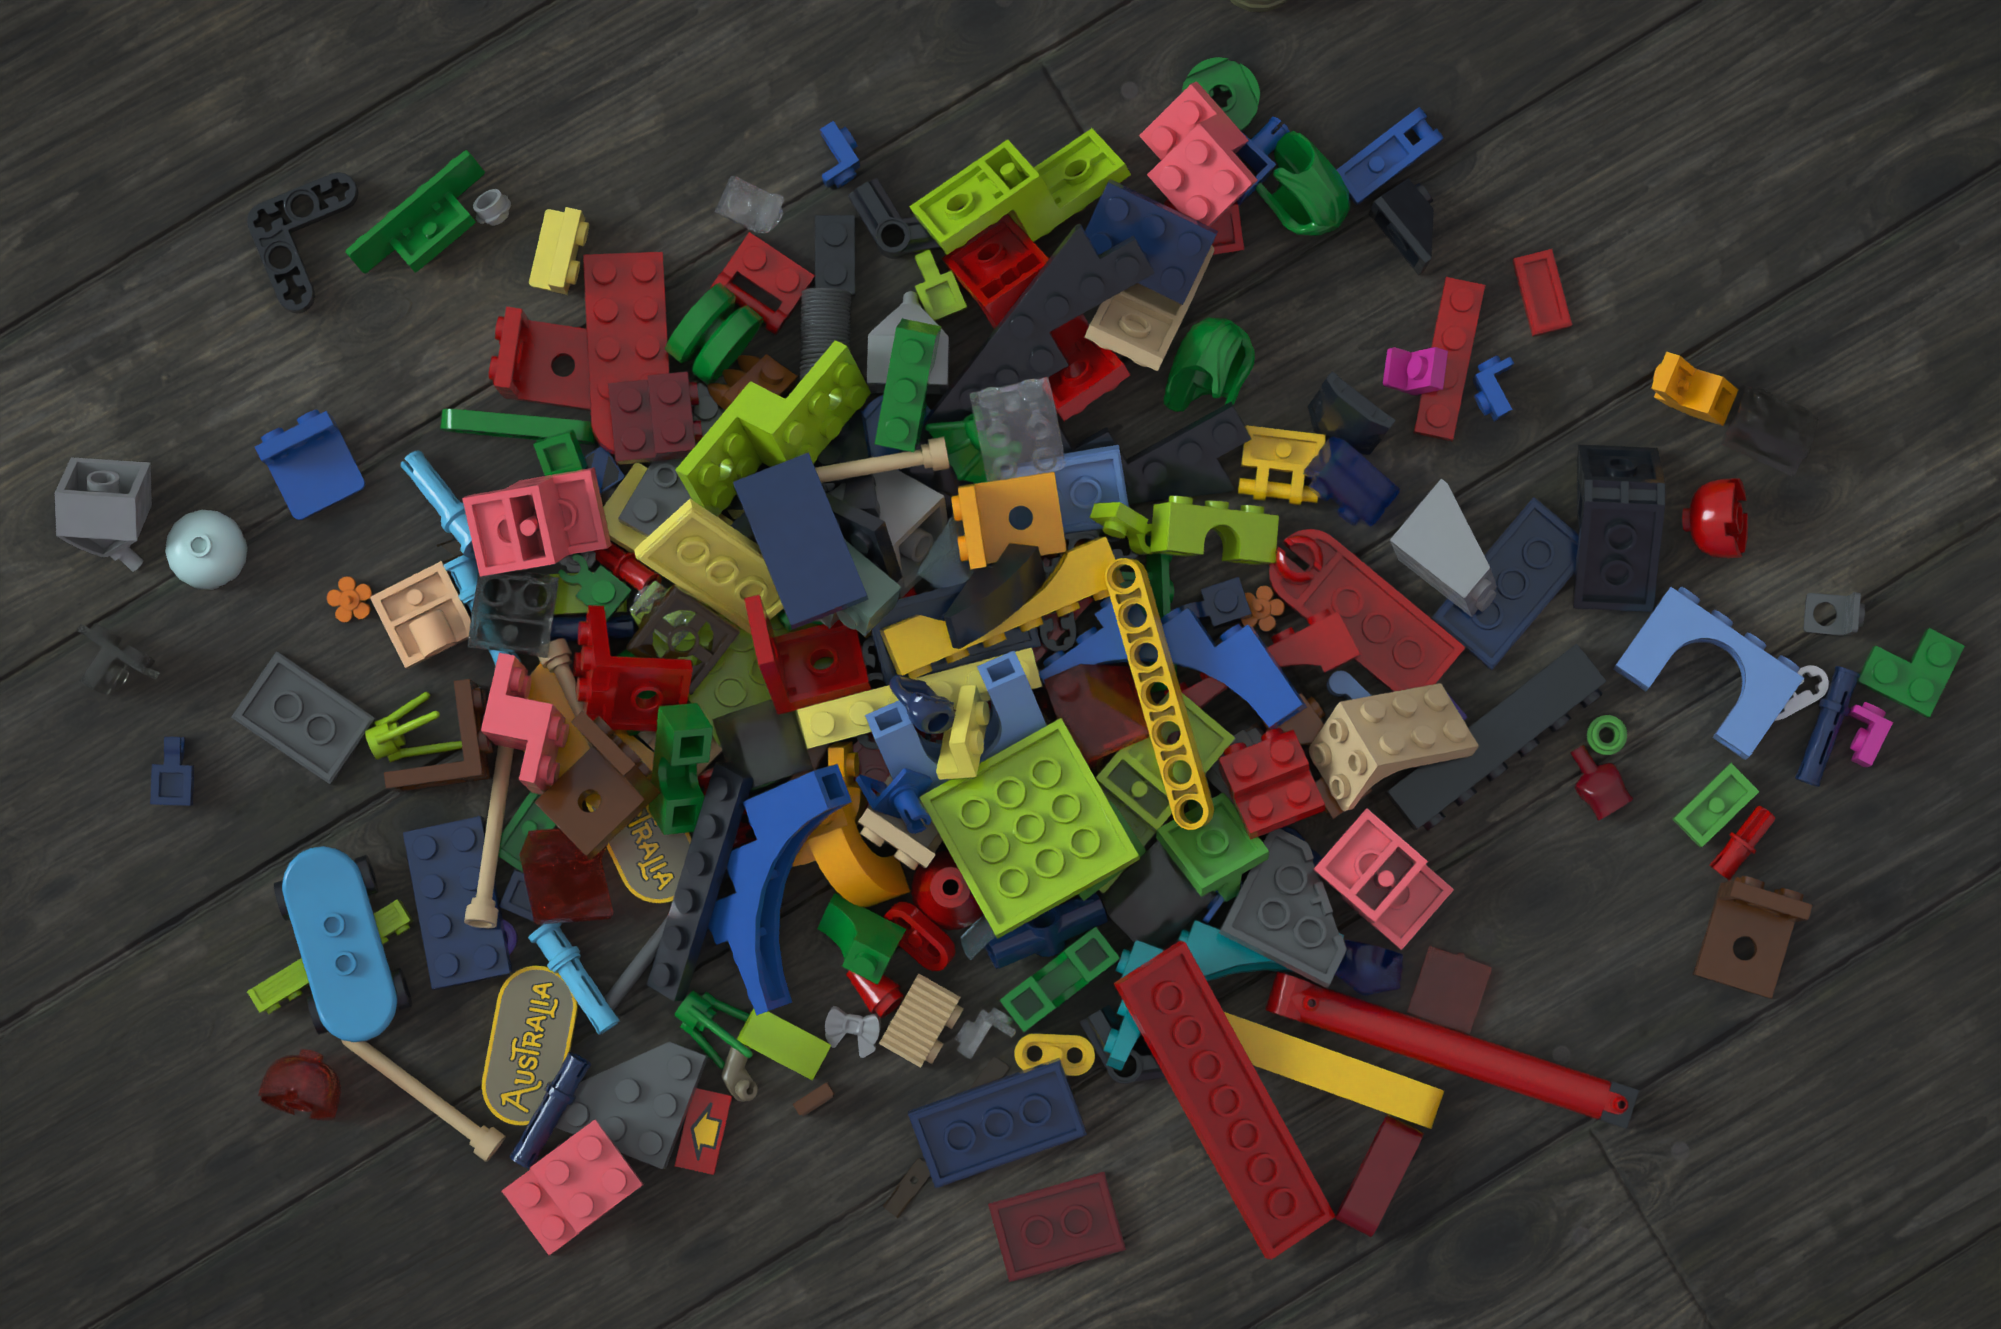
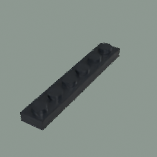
M715 762L647 983L649 987L673 1001H684L687 996L745 809L743 802L748 799L754 780L752 776L726 762Z

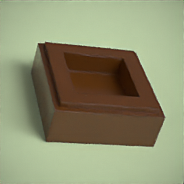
M826 1082L793 1103V1106L800 1116H805L835 1097V1092L830 1084Z

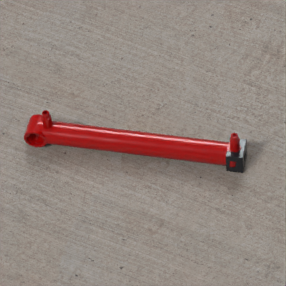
M1280 972L1276 973L1265 1010L1625 1129L1628 1128L1639 1093L1637 1089L1574 1070Z

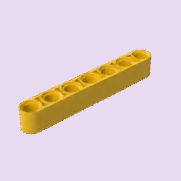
M1120 558L1111 562L1107 567L1105 573L1107 588L1173 818L1181 828L1196 830L1207 825L1212 820L1214 814L1213 801L1147 571L1138 560ZM1124 565L1131 566L1136 575L1135 582L1128 588L1122 587L1117 580L1118 570ZM1135 604L1142 605L1147 612L1146 621L1140 627L1132 625L1128 619L1129 609ZM1146 643L1153 644L1158 651L1157 661L1151 666L1145 665L1139 658L1140 648ZM1157 682L1164 683L1169 690V698L1163 705L1156 704L1150 695L1152 686ZM1168 721L1175 722L1180 728L1181 735L1175 744L1167 743L1162 737V727ZM1179 760L1187 762L1192 769L1191 778L1186 783L1178 782L1173 776V767ZM1188 800L1198 801L1203 808L1202 818L1198 822L1188 820L1184 814V806Z
M1224 1012L1253 1066L1426 1128H1432L1444 1094L1443 1090Z

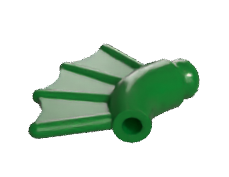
M981 413L970 414L964 421L930 423L925 427L933 438L944 437L949 464L953 467L959 481H969L975 484L996 481L1004 458H1009L1010 460L1019 459L1022 447L1021 440L1009 438L1010 434L989 427Z

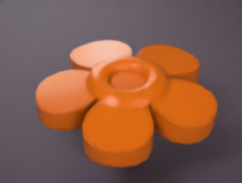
M353 577L341 578L338 582L340 590L334 589L327 594L329 605H341L335 612L336 618L341 622L350 621L353 614L358 619L366 618L370 614L371 609L369 604L362 601L368 600L372 596L370 586L364 583L356 587V581Z
M1260 586L1256 591L1257 598L1252 593H1245L1252 617L1241 621L1244 626L1250 625L1253 628L1259 622L1260 629L1269 632L1276 627V620L1271 614L1274 616L1282 615L1285 611V605L1282 600L1273 599L1274 591L1272 588Z

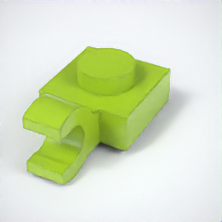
M930 249L915 255V260L925 282L916 285L915 289L925 312L936 322L967 309L952 270L940 275Z
M1121 502L1094 503L1089 518L1102 525L1104 533L1116 538H1125L1127 536L1130 548L1136 554H1153L1150 552V547L1145 543V535L1151 536L1152 524H1147V518Z

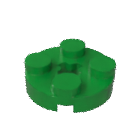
M1222 57L1204 60L1192 68L1183 83L1182 92L1196 81L1211 98L1214 96L1213 90L1215 88H1219L1222 93L1229 91L1231 98L1226 101L1227 106L1221 109L1239 130L1244 131L1255 118L1260 99L1259 85L1253 73L1241 63L1238 64L1235 61Z

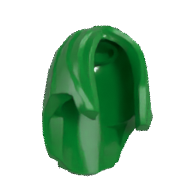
M1295 131L1286 133L1277 142L1274 151L1275 160L1279 168L1274 170L1273 176L1279 181V186L1273 194H1270L1263 184L1259 182L1255 190L1277 215L1282 224L1297 235L1319 236L1336 230L1350 210L1348 188L1338 171L1308 138Z
M1207 317L1193 325L1182 340L1174 358L1165 388L1164 405L1169 410L1175 412L1184 411L1192 401L1202 395H1212L1213 398L1221 396L1227 398L1224 405L1232 402L1234 406L1240 388L1250 374L1255 360L1254 348L1248 334L1233 321L1223 318Z

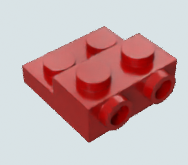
M1282 728L1272 729L1261 736L1262 742L1249 747L1242 742L1233 744L1224 750L1223 757L1218 758L1219 771L1250 840L1325 811V803L1311 775L1309 762L1294 729L1285 733Z

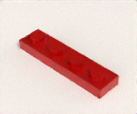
M1450 277L1445 278L1431 348L1437 347L1448 351L1443 390L1421 394L1413 431L1414 434L1453 441L1485 289L1483 284Z

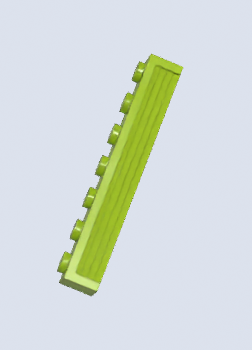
M399 899L374 913L383 945L389 941L387 939L388 936L396 933L397 936L410 929L408 924L413 922L402 901ZM302 958L247 991L259 1013L267 1011L269 1015L281 1008L280 1002L287 998L289 1001H292L303 994L301 990L309 985Z

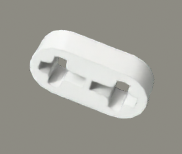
M1811 665L1800 668L1797 672L1799 675L1802 676L1804 673H1807L1809 677L1817 676L1820 682L1815 685L1817 693L1813 695L1810 690H1806L1797 695L1794 692L1775 721L1792 715L1826 694L1829 680L1827 674L1821 668Z

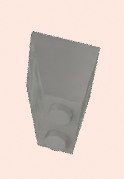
M899 470L875 473L873 476L876 481V497L881 512L879 519L886 523L903 576L897 582L902 587L899 598H902L952 549L944 495ZM841 483L835 490L828 492V494L843 500L846 483Z
M1440 479L1390 539V542L1400 562L1472 617L1478 609L1483 612L1492 603L1497 594L1494 591L1497 585L1491 568L1448 483Z

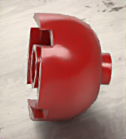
M1740 478L1708 482L1699 487L1694 493L1690 508L1683 509L1682 524L1684 532H1691L1694 544L1709 556L1741 558V553L1746 551L1748 513H1743L1742 505L1739 501L1747 500L1744 485Z

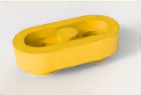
M1028 1034L1018 1041L1014 1052L1016 1063L1022 1070L1060 1058L1064 1071L1069 1076H1078L1086 1073L1092 1067L1095 1060L1092 1044L1086 1038L1078 1035ZM1038 1046L1041 1048L1042 1057L1040 1060L1031 1061L1028 1059L1027 1050L1029 1047ZM1073 1047L1079 1048L1082 1051L1083 1056L1078 1063H1071L1067 1059V1052Z

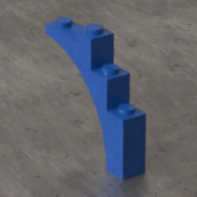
M1110 596L1100 603L1102 609L1095 613V616L1103 626L1102 629L1099 631L1096 627L1089 629L1076 639L1078 645L1066 654L1063 650H1060L1043 662L1045 668L1039 672V676L1046 687L1055 689L1080 674L1111 664L1129 662ZM1135 604L1129 609L1128 619L1132 625L1136 627L1142 626L1146 621L1147 614L1140 604ZM1176 608L1160 619L1173 664L1203 672L1226 684L1253 707L1269 728H1278L1307 708L1265 644L1250 625H1246L1244 628L1240 624L1233 626L1219 637L1222 643L1217 646L1195 613L1189 608L1184 611ZM1146 643L1140 648L1139 658L1141 661L1156 662L1158 651L1153 644Z
M838 764L812 771L743 802L748 815V821L754 830L757 840L731 851L727 871L737 893L715 902L708 928L712 932L716 945L729 942L734 961L739 968L747 989L748 998L754 1007L756 1015L792 1003L783 973L780 952V908L787 877L796 855L809 835L830 814L852 802Z

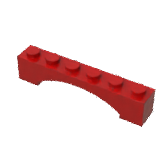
M1328 608L1309 617L1307 621L1310 626L1296 633L1293 627H1290L1272 636L1271 639L1274 644L1267 647L1280 667L1295 665L1321 666L1324 673H1328L1361 656L1340 613L1336 612L1331 615ZM1203 672L1199 674L1202 679L1201 682L1189 688L1186 682L1179 684L1181 692L1201 709L1217 695L1229 688L1226 684ZM1141 704L1137 712L1130 713L1131 717L1123 721L1130 736L1145 720ZM1171 733L1167 738V743L1175 744L1179 740L1181 733Z

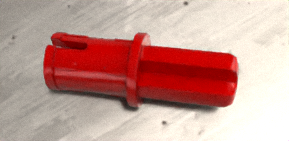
M613 542L606 549L594 550L597 561L610 569L613 575L620 581L628 582L644 596L649 597L659 589L662 580L661 576L639 562L635 553H627Z
M1762 806L1756 807L1737 833L1731 832L1729 834L1730 840L1709 866L1730 881L1751 853L1755 854L1757 852L1754 847L1775 821L1774 815Z

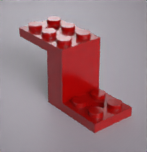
M1006 214L997 223L988 226L969 239L965 245L956 248L944 256L942 260L949 271L952 270L956 279L978 302L995 329L1049 258ZM1083 314L1051 331L1067 358L1069 366L1036 384L1043 398L1064 421L1073 415L1081 413L1088 404L1104 393L1114 390L1120 382L1130 376L1124 363L1111 350L1103 349L1095 342L1084 338L1090 325Z

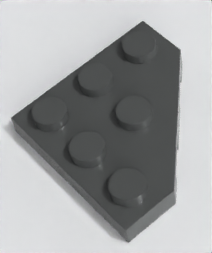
M1279 828L1267 833L1263 843L1269 850V858L1249 870L1219 934L1328 988L1347 949L1343 937L1339 935L1332 915L1333 910L1323 882L1320 881L1318 874L1313 870L1315 867L1313 863L1314 857L1309 843Z
M667 1042L580 1082L574 1094L576 1096L575 1101L572 1105L568 1104L555 1128L574 1135L596 1119L622 1154L660 1169H666L709 1056L676 1043Z

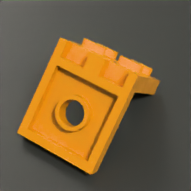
M1055 472L963 485L958 487L959 495L951 497L955 521L963 520L965 535L958 536L957 538L961 562L969 561L970 569L986 567L989 563L997 562L1009 543L1038 546L1040 556L1067 552ZM1025 506L1032 512L1033 520L1029 527L1016 529L1010 524L1009 513L1014 507Z

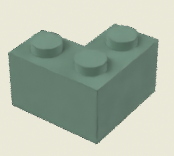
M845 540L868 595V600L816 621H821L830 629L840 619L848 628L856 629L866 636L897 605L902 587Z

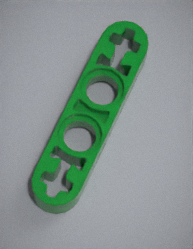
M461 409L442 410L440 430L446 432L540 440L574 429L579 444H595V437L591 422Z

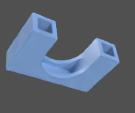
M1670 587L1613 670L1646 692L1670 657L1680 648L1693 643H1710L1726 650L1734 658L1740 669L1742 688L1738 701L1712 738L1746 760L1764 737L1804 677L1797 673L1800 668L1788 658L1780 655L1776 659L1764 651L1767 645L1759 638L1748 632L1745 636H1742L1732 629L1733 622L1727 616L1717 610H1713L1710 614L1697 605L1700 599L1692 592L1683 587H1680L1678 591Z
M1014 650L977 666L991 700L990 720L986 728L984 750L979 763L1047 726ZM899 700L865 715L893 780L905 768L930 776L933 783L922 795L951 780H940L936 774L942 744L930 742L919 735L908 717L905 706Z

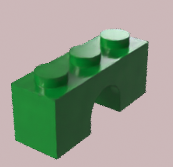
M903 318L897 325L875 445L915 452L919 445L927 404H925L931 371L935 364L942 326Z
M698 703L659 706L651 783L659 790L660 794L649 804L648 810L663 835L694 832L705 798L698 783L697 764L708 763L710 760L713 727Z
M1095 926L1051 962L1001 998L1000 1002L1022 1031L1026 1032L1111 967L1120 957Z

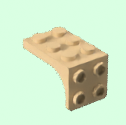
M1211 246L1183 305L1136 283L1100 304L1084 338L1095 342L1103 349L1113 350L1126 356L1140 366L1158 371L1195 296L1214 253V247Z
M1439 683L1339 702L1310 745L1309 754L1343 811L1354 809L1361 797L1383 778L1407 768L1472 756L1479 745L1444 687Z
M891 774L885 781L887 786L893 781ZM870 805L857 822L864 827L860 832L862 836L879 847L882 846L884 841L897 849L893 857L912 870H915L918 864L927 868L935 856L937 848L943 841L932 820L930 825H926L921 818L927 829L920 833L912 834L906 829L902 818L899 819L875 811Z

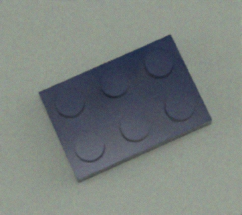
M1110 179L1085 233L1098 255L1134 235L1155 272L1153 275L1138 282V284L1183 305L1218 231Z

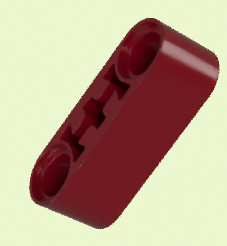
M1386 1115L1337 1211L1335 1219L1372 1237L1424 1133L1390 1115Z

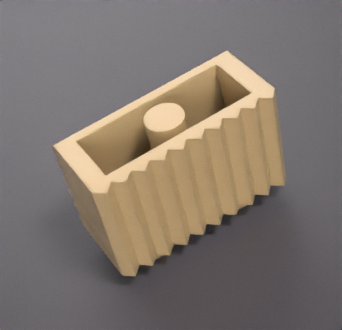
M918 974L879 1044L920 1068L925 1061L933 1064L944 1044L937 1040L945 1026L953 1029L964 1009L957 1005L961 997Z

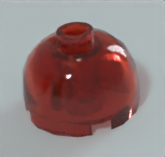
M302 1049L299 1055L283 1056L270 1065L262 1080L258 1096H261L260 1100L264 1104L288 1114L295 1115L294 1110L312 1112L309 1119L332 1120L335 1119L340 1101V1079L330 1065L322 1062L324 1058L322 1054Z

